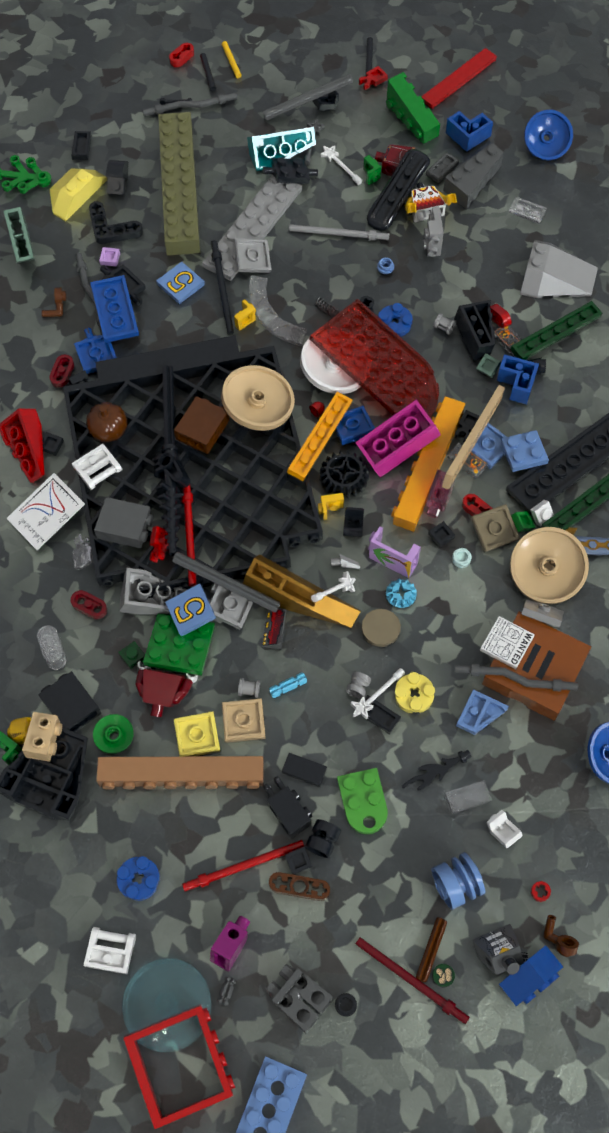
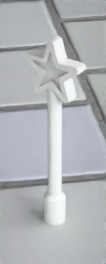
M323 146L324 152L321 153V158H328L329 162L333 159L352 177L355 183L360 185L363 180L337 158L339 153L335 151V146L331 148Z
M348 571L343 572V577L338 579L341 582L340 584L312 595L311 599L313 602L322 600L324 596L343 588V592L348 590L354 592L353 583L356 579L351 578Z
M399 668L393 674V677L366 701L364 697L361 698L360 702L352 701L351 706L355 709L353 717L361 714L365 719H368L367 711L373 709V705L370 704L391 684L404 676V670Z

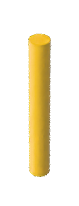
M223 41L221 45L235 77L240 78L242 75L226 41Z

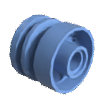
M465 852L459 855V860L456 857L451 859L453 869L446 862L431 869L435 887L440 897L451 910L465 904L464 893L471 900L476 898V894L482 896L486 893L482 876L477 866Z

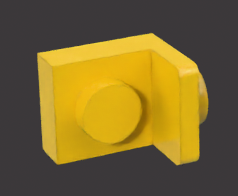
M245 299L242 301L243 310L234 316L235 327L239 331L256 321V309L253 304H249Z
M343 493L320 496V503H317L318 513L322 514L323 520H327V510L336 511L344 508Z

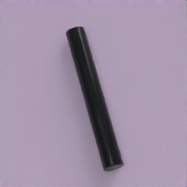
M372 37L367 38L366 72L372 70Z
M201 53L200 58L210 90L215 91L216 85L205 53Z

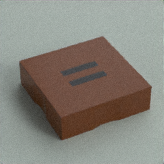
M519 611L513 624L533 633V640L516 670L495 658L490 667L507 668L531 680L553 681V679H561L564 682H575L592 646L538 620L524 616ZM485 675L482 685L508 698L520 701L529 709L553 721L556 720L570 690H561L560 692L545 688H529L499 675Z

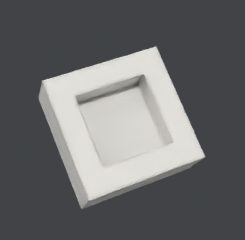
M547 500L541 501L530 509L536 525L540 527L554 516L550 503Z

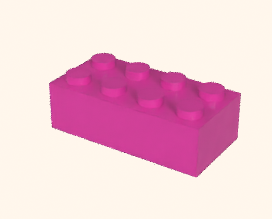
M416 399L355 443L381 478L441 434Z

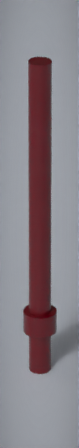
M359 937L355 943L358 947L442 1007V1011L447 1015L451 1014L463 1024L467 1023L470 1017L458 1009L453 1001L450 999L447 1001Z

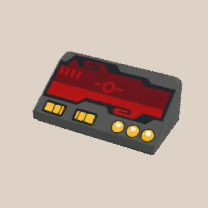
M278 609L276 612L267 610L262 647L282 648L287 615L286 609Z

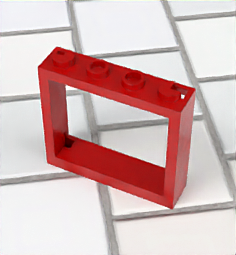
M202 1004L123 1037L154 1130L233 1096L232 1089L236 1087L232 1075L227 1076L224 1066H227L226 1058L223 1052H218L216 1044L220 1042L215 1029L210 1030L208 1022L211 1021V1017L207 1007L203 1009ZM197 1015L223 1091L162 1116L136 1040Z

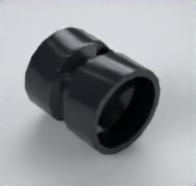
M317 819L312 829L313 835L309 836L305 848L317 856L329 859L334 849L333 842H337L341 829L330 822Z

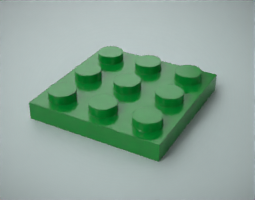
M158 613L143 665L202 676L215 623L208 622L181 636L172 616Z

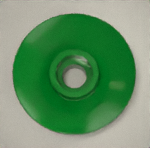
M111 714L101 718L93 730L95 745L107 754H117L129 747L134 736L133 726L130 721L118 714ZM112 734H118L116 739H111Z

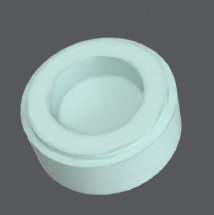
M465 548L456 549L452 555L453 564L458 568L467 567L471 562V553Z

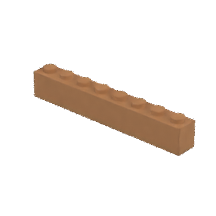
M263 756L98 757L96 781L100 787L107 790L114 789V787L135 789V787L143 786L144 789H155L156 786H164L165 789H176V786H185L186 789H196L197 786H205L207 789H217L218 786H226L228 789H237L238 786L257 789L259 786L264 785Z

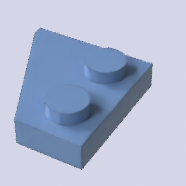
M473 689L456 726L475 735L504 714L509 706Z

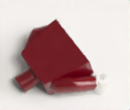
M139 661V671L135 685L139 696L143 698V702L152 704L150 715L162 717L164 706L173 707L179 704L188 694L193 683L197 681L198 675L191 677L189 676L190 674L186 673L185 678L183 675L152 670L151 667L147 666L142 667V662Z

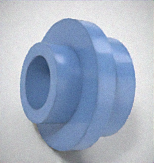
M382 258L377 264V269L382 274H389L394 270V263L390 258Z

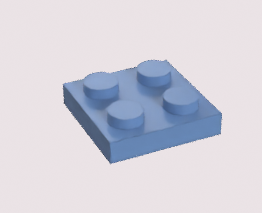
M537 430L501 438V444L512 472L548 464L549 459Z

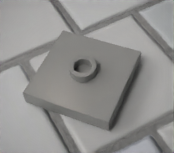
M234 239L237 272H271L267 239Z
M527 598L521 614L549 625L560 627L564 611Z

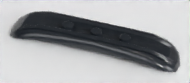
M410 149L405 153L388 183L368 212L367 221L373 229L384 231L393 224L407 197L430 165V159L426 154L417 149Z

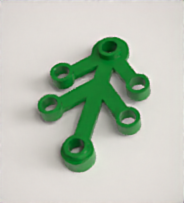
M17 155L11 156L10 162L19 172L1 170L0 168V180L3 177L16 178L11 182L5 180L1 183L5 192H9L17 186L19 193L25 194L37 185L47 187L51 183L50 173L41 171L33 157L26 159V165L35 174L28 173Z

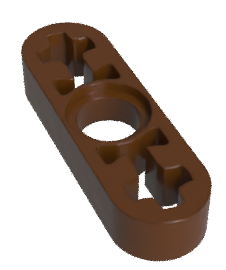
M282 872L273 873L269 878V887L277 894L316 901H324L330 895V886L324 880ZM277 878H281L283 883H288V879H292L290 891L286 890L287 885H280L279 888H276L272 882L277 881ZM295 882H304L306 885L305 890L300 893L296 892L293 889ZM309 883H313L312 888L316 889L319 888V885H322L323 889L327 890L326 893L324 892L322 896H318L317 891L311 890V895L307 894Z

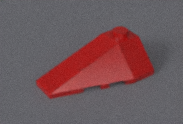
M19 408L0 423V433L6 446H10L13 452L11 454L13 457L18 458L20 461V467L29 481L34 483L44 476L42 425L36 409Z

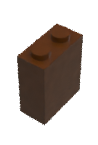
M196 396L174 429L175 438L208 454L230 421L229 415L223 406L214 405L209 400Z

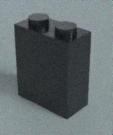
M72 671L61 675L57 682L44 687L41 693L38 694L50 713L58 716L62 727L73 732L78 731L102 714L97 704Z

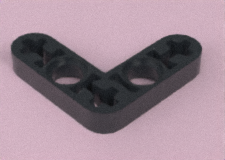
M94 201L89 205L97 243L107 244L138 238L143 234V227L139 221L108 225L103 203ZM99 220L104 221L101 225L95 223ZM122 230L123 233L117 235L115 231ZM100 231H103V233H104V236H103V237H101Z

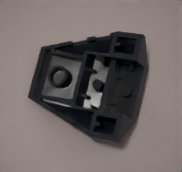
M62 727V732L60 736H57L55 742L57 743L56 753L51 756L50 762L26 758L22 751L18 758L2 771L0 775V794L18 805L52 819L69 821L79 802L88 738Z

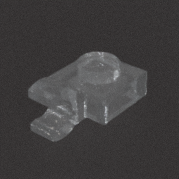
M81 534L74 537L76 549L72 553L75 568L81 570L93 563L91 545H89V538L85 537L82 539Z

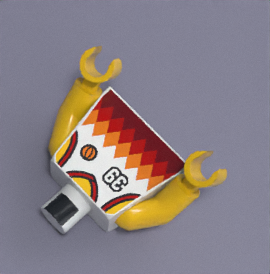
M419 182L415 185V189L411 191V197L407 199L405 211L406 214L412 213L414 222L428 220L429 214H432V207L439 206L440 214L444 216L446 205L450 206L451 203H457L456 194L444 195L437 191L435 186L425 187L422 182Z

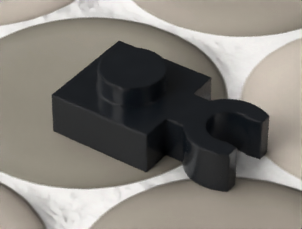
M466 410L457 427L459 429L456 430L455 439L459 435H464L463 442H465L480 416Z

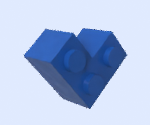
M458 111L447 118L445 133L468 152L491 137L493 121L484 113L469 120L463 113Z
M504 354L497 381L513 385L509 400L527 405L539 366L538 363Z
M545 945L524 962L516 974H510L499 985L515 1006H518L522 1001L527 1004L536 997L533 992L538 989L541 993L560 977L557 972L563 966Z

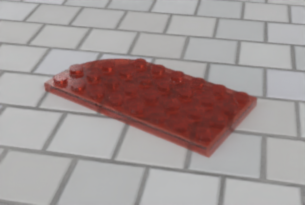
M356 299L310 335V341L393 416L417 399L431 418L437 407L439 397V384L436 382L432 367L416 350L359 299Z

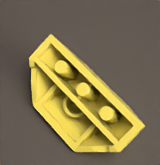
M71 168L50 188L53 214L67 221L107 181V177L96 170Z

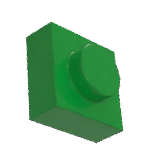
M528 511L515 512L511 515L518 532H527L536 528Z

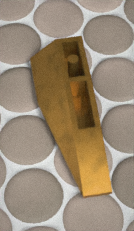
M260 554L253 559L243 581L244 585L280 602L279 608L281 609L283 608L352 628L361 610L332 594L324 596L322 600L313 602L311 596L325 590Z

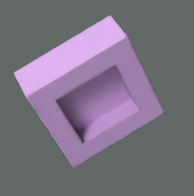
M103 247L99 260L100 265L117 267L120 249Z

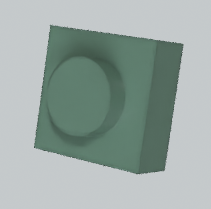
M485 353L476 369L486 376L493 378L501 365V361Z

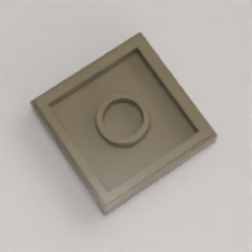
M507 504L470 517L484 552L520 539Z

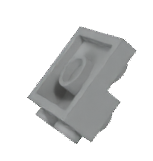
M439 206L432 207V214H429L427 228H424L423 250H426L427 257L441 256L444 232Z
M214 583L210 590L213 595L211 599H208L216 616L214 621L220 624L224 622L240 630L253 602Z

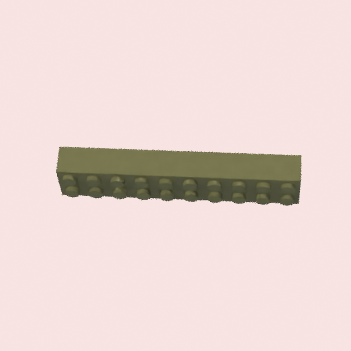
M191 112L158 114L167 256L201 253Z

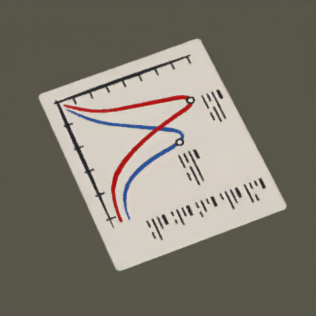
M53 473L7 517V520L38 550L85 503Z

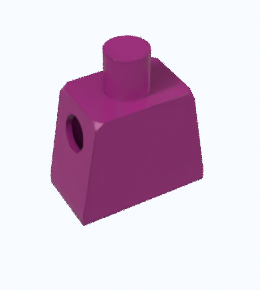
M239 916L235 924L228 921L211 948L210 961L227 972L232 968L247 941L248 932L246 929L250 924L247 918Z

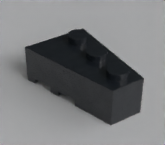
M491 300L460 305L454 317L473 360L482 359L485 353L491 355L495 346L494 327L492 326V313L490 310Z

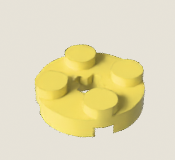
M411 672L399 679L396 684V703L407 713L424 712L433 703L435 688L427 677ZM410 690H418L420 696L411 697Z

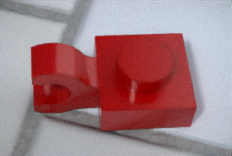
M159 526L152 528L150 545L154 547L150 554V561L155 563L158 562V559L164 560L165 551H168L166 548L168 543L165 539L168 533L166 529L164 530Z

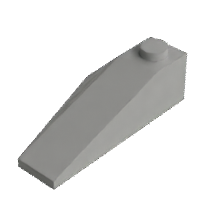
M126 568L120 594L119 612L140 615H158V613L171 615L165 602L185 592L187 589H182L180 586L174 588L175 592L172 593L171 588L167 586L169 591L165 592L166 595H164L163 590L158 591V585L154 591L153 598H148L152 596L150 595L152 585L162 583L164 580H160L146 570ZM139 586H148L150 588L149 593L144 594L140 592Z

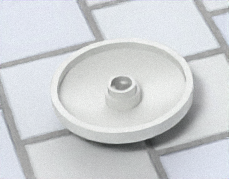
M326 330L312 335L305 342L300 355V365L305 377L315 387L332 394H336L337 391L341 394H347L359 389L366 382L371 370V359L365 346L352 335L342 331Z

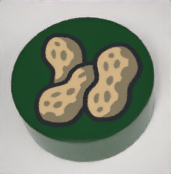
M439 964L433 970L432 979L437 986L445 988L453 983L455 973L451 966Z

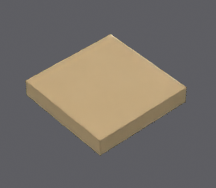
M262 698L222 702L225 743L266 739Z

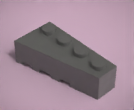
M491 143L445 177L443 191L447 194H456L457 203L467 210L472 200L476 199L480 190L484 189L488 180H491L501 167L504 152Z

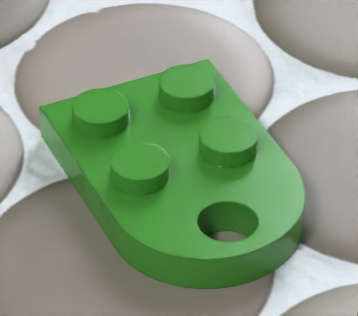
M377 768L337 776L346 819L350 827L361 834H373L379 831L387 820L388 810ZM372 818L375 821L374 827H365L363 824L364 819Z

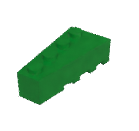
M402 72L388 79L386 105L396 114L398 119H401L406 128L410 129L415 137L424 144L439 136L440 123L429 108H425L424 100L421 96L417 97L414 92L415 87L412 83L408 84L405 79L407 76Z

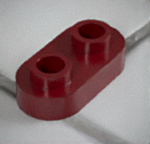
M60 355L56 359L49 376L54 387L61 388L68 383L74 369V361L70 355Z
M83 590L72 594L70 601L75 610L93 619H102L107 614V606L103 600ZM84 600L83 604H78L79 601ZM96 609H101L100 612H95Z

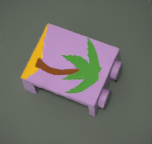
M379 527L376 532L373 531L369 538V558L410 578L418 564L421 547L413 544L406 556L382 543V527Z

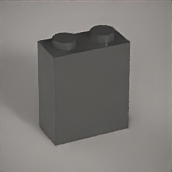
M106 497L94 531L97 539L141 548L143 542L147 541V529L149 525H152L154 515L151 513L149 506Z

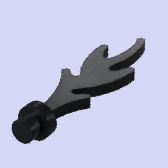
M469 750L458 752V757L442 758L441 761L446 763L445 766L440 764L420 766L418 770H425L426 773L411 778L402 785V788H405L412 782L423 780V784L417 788L420 791L428 786L437 774L440 775L439 781H441L451 767L459 761L464 764L467 762V759L472 757Z

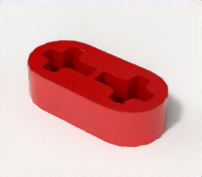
M183 43L169 55L170 65L181 67L194 56L193 45L191 43Z
M499 304L490 306L492 321L500 328H505L512 324L510 314Z
M467 494L463 498L462 507L471 516L493 509L475 494ZM472 501H473V502H474V505L471 504V505L469 506V505L467 504L468 502H472Z

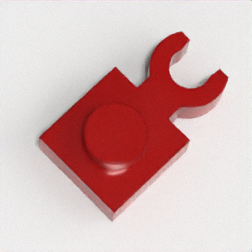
M377 66L366 72V76L359 78V85L365 83L364 90L369 89L372 84L376 87L388 80V75Z

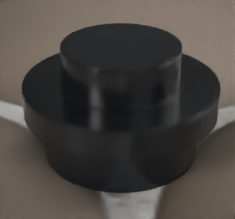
M343 993L337 997L335 1009L341 1016H351L357 1009V1001L353 995Z

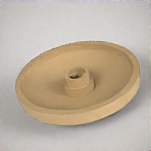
M257 365L244 366L231 372L224 381L221 392L222 404L227 414L238 424L253 430L265 431L281 426L289 419L295 403L293 390L287 380L276 371Z
M555 527L538 528L524 535L516 544L510 559L511 576L518 590L527 598L543 604H557L572 598L583 587L589 571L588 556L581 542L568 531Z

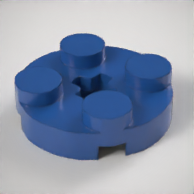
M400 303L389 305L378 314V328L387 336L390 334L395 335V337H402L411 329L412 314ZM392 319H397L398 323L391 321Z
M144 856L128 859L117 871L119 890L125 897L135 901H143L150 898L156 892L160 882L158 868L151 860ZM137 873L139 875H144V877L141 879V884H138V882L133 883V879L135 878V874Z

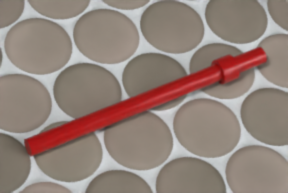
M189 484L188 487L183 488L184 496L182 497V503L184 504L187 556L195 560L191 505L193 503V494ZM188 570L190 587L197 585L196 573Z
M300 840L207 875L206 873L200 874L198 878L182 883L184 892L199 886L203 888L208 886L210 882L284 856L285 853L304 846V843Z

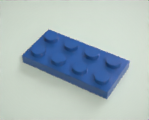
M125 276L90 282L104 342L139 336Z

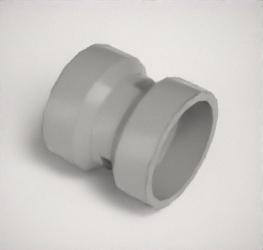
M353 672L351 676L352 681L347 685L346 692L355 698L361 699L365 697V689L370 685L371 678L364 673Z

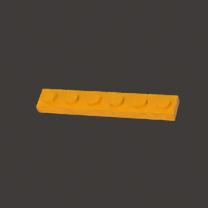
M338 391L336 392L289 466L288 474L304 481L352 404L353 400Z

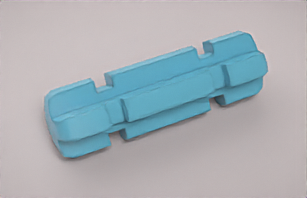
M301 672L295 678H288L280 682L278 686L270 687L269 692L273 698H276L281 693L284 694L297 688L298 685L301 686L307 683V678Z

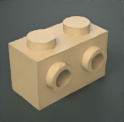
M33 712L22 749L26 758L50 762L51 756L56 753V738L62 732V723H60L57 715Z

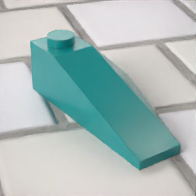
M314 127L251 136L247 137V142L256 171H259L263 167L272 168V158L283 157L290 159L294 155L315 145L316 139Z

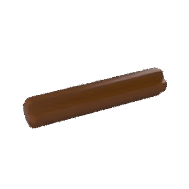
M439 917L435 920L416 974V978L421 982H427L447 925V921Z

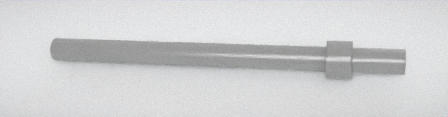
M289 225V231L369 238V240L373 241L376 239L389 240L390 233L376 232V230L359 231Z

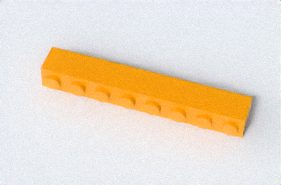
M445 396L443 402L438 403L436 409L438 414L436 417H432V421L441 435L418 451L417 456L419 458L417 461L414 460L411 467L412 475L407 476L404 484L406 489L399 494L398 501L400 503L398 507L394 506L391 514V517H394L393 525L415 531L435 483L436 472L438 475L457 430L458 423L464 413V402Z

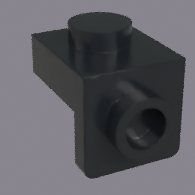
M334 91L312 102L318 110L336 109L339 94L337 91Z
M345 508L343 536L362 537L363 508Z

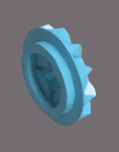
M399 578L396 581H391L389 586H387L386 598L391 605L397 608L409 607L416 600L417 590L414 584L410 583L407 579L401 580ZM400 587L404 592H406L404 593L403 599L402 596H400V594L397 593L399 592Z

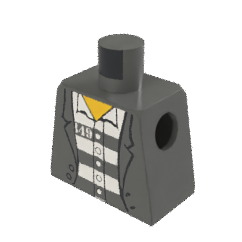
M511 924L473 939L478 959L494 974L498 975L507 971L513 975L519 971V965L523 964L524 961Z

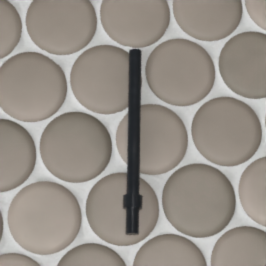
M213 240L211 241V257L215 264L227 334L231 335L234 333L221 264L222 254L219 252L218 242Z

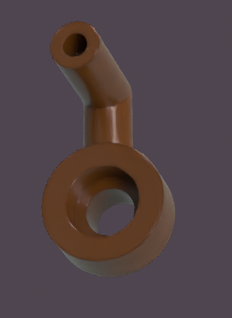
M62 287L54 288L56 310H42V317H61L63 315V301H66V291H63Z
M548 915L543 934L544 938L556 944V950L562 956L570 957L576 955L579 942L568 935L557 936L554 934L556 917Z

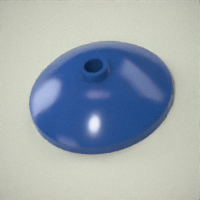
M543 110L536 113L528 121L524 131V141L527 149L535 157L546 161L555 160L563 156L570 148L573 141V128L568 118L561 112ZM544 136H548L549 140H545Z
M609 722L597 726L592 732L587 751L592 770L599 779L609 784Z

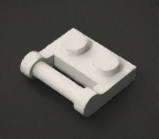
M101 444L72 463L73 468L90 490L94 489L95 485L115 472L119 473L122 471V467L104 444ZM110 463L112 465L111 467L104 470L94 478L91 479L89 477L90 475H92L99 469L103 468L107 464Z
M93 927L83 966L128 974L136 934L129 933L125 935ZM102 939L124 943L126 946L125 950L97 945V941Z

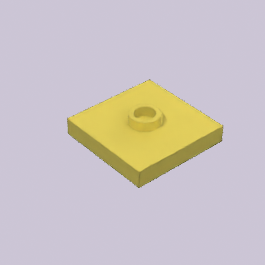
M214 711L174 719L179 757H195L220 752Z

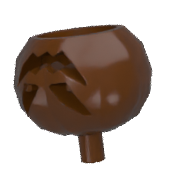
M103 402L91 408L87 414L86 425L89 433L95 439L101 442H112L118 440L124 434L127 428V418L120 406L110 402Z

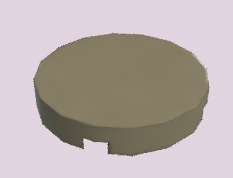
M387 609L372 610L366 614L362 621V633L367 642L374 646H388L394 643L400 635L401 624L399 618Z

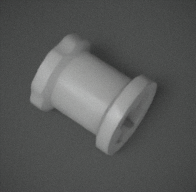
M440 313L433 326L434 328L446 331V334L450 335L456 325V320H450Z
M240 678L238 696L245 694L258 698L261 681H246L244 678Z

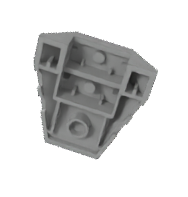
M534 240L520 295L533 298H542L543 296L559 298V295L589 297L592 295L598 267L552 243Z

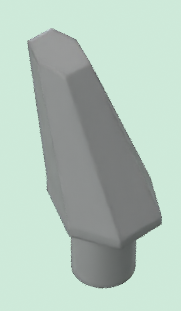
M341 554L339 558L330 559L331 566L341 565V568L361 569L359 562Z

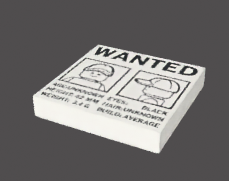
M499 616L480 651L516 670L533 640L534 634Z

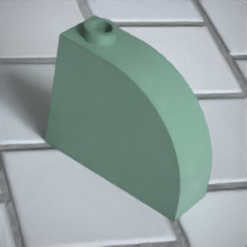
M21 207L4 210L17 263L35 260L25 216Z

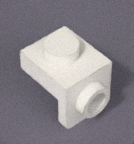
M503 810L492 815L487 821L490 834L506 849L523 836L521 830L507 819L506 813Z

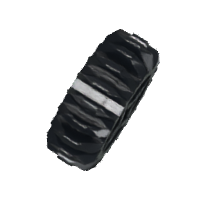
M340 450L339 455L333 452L332 458L327 456L326 462L323 461L319 472L320 481L322 482V487L326 488L327 493L331 491L332 494L343 493L349 499L350 494L356 497L357 492L362 493L363 488H366L369 480V469L366 461L362 462L361 456L356 458V453L349 455L350 453L347 451L346 454H343Z

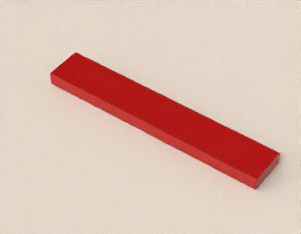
M484 48L421 96L424 104L433 109L496 61L497 56Z

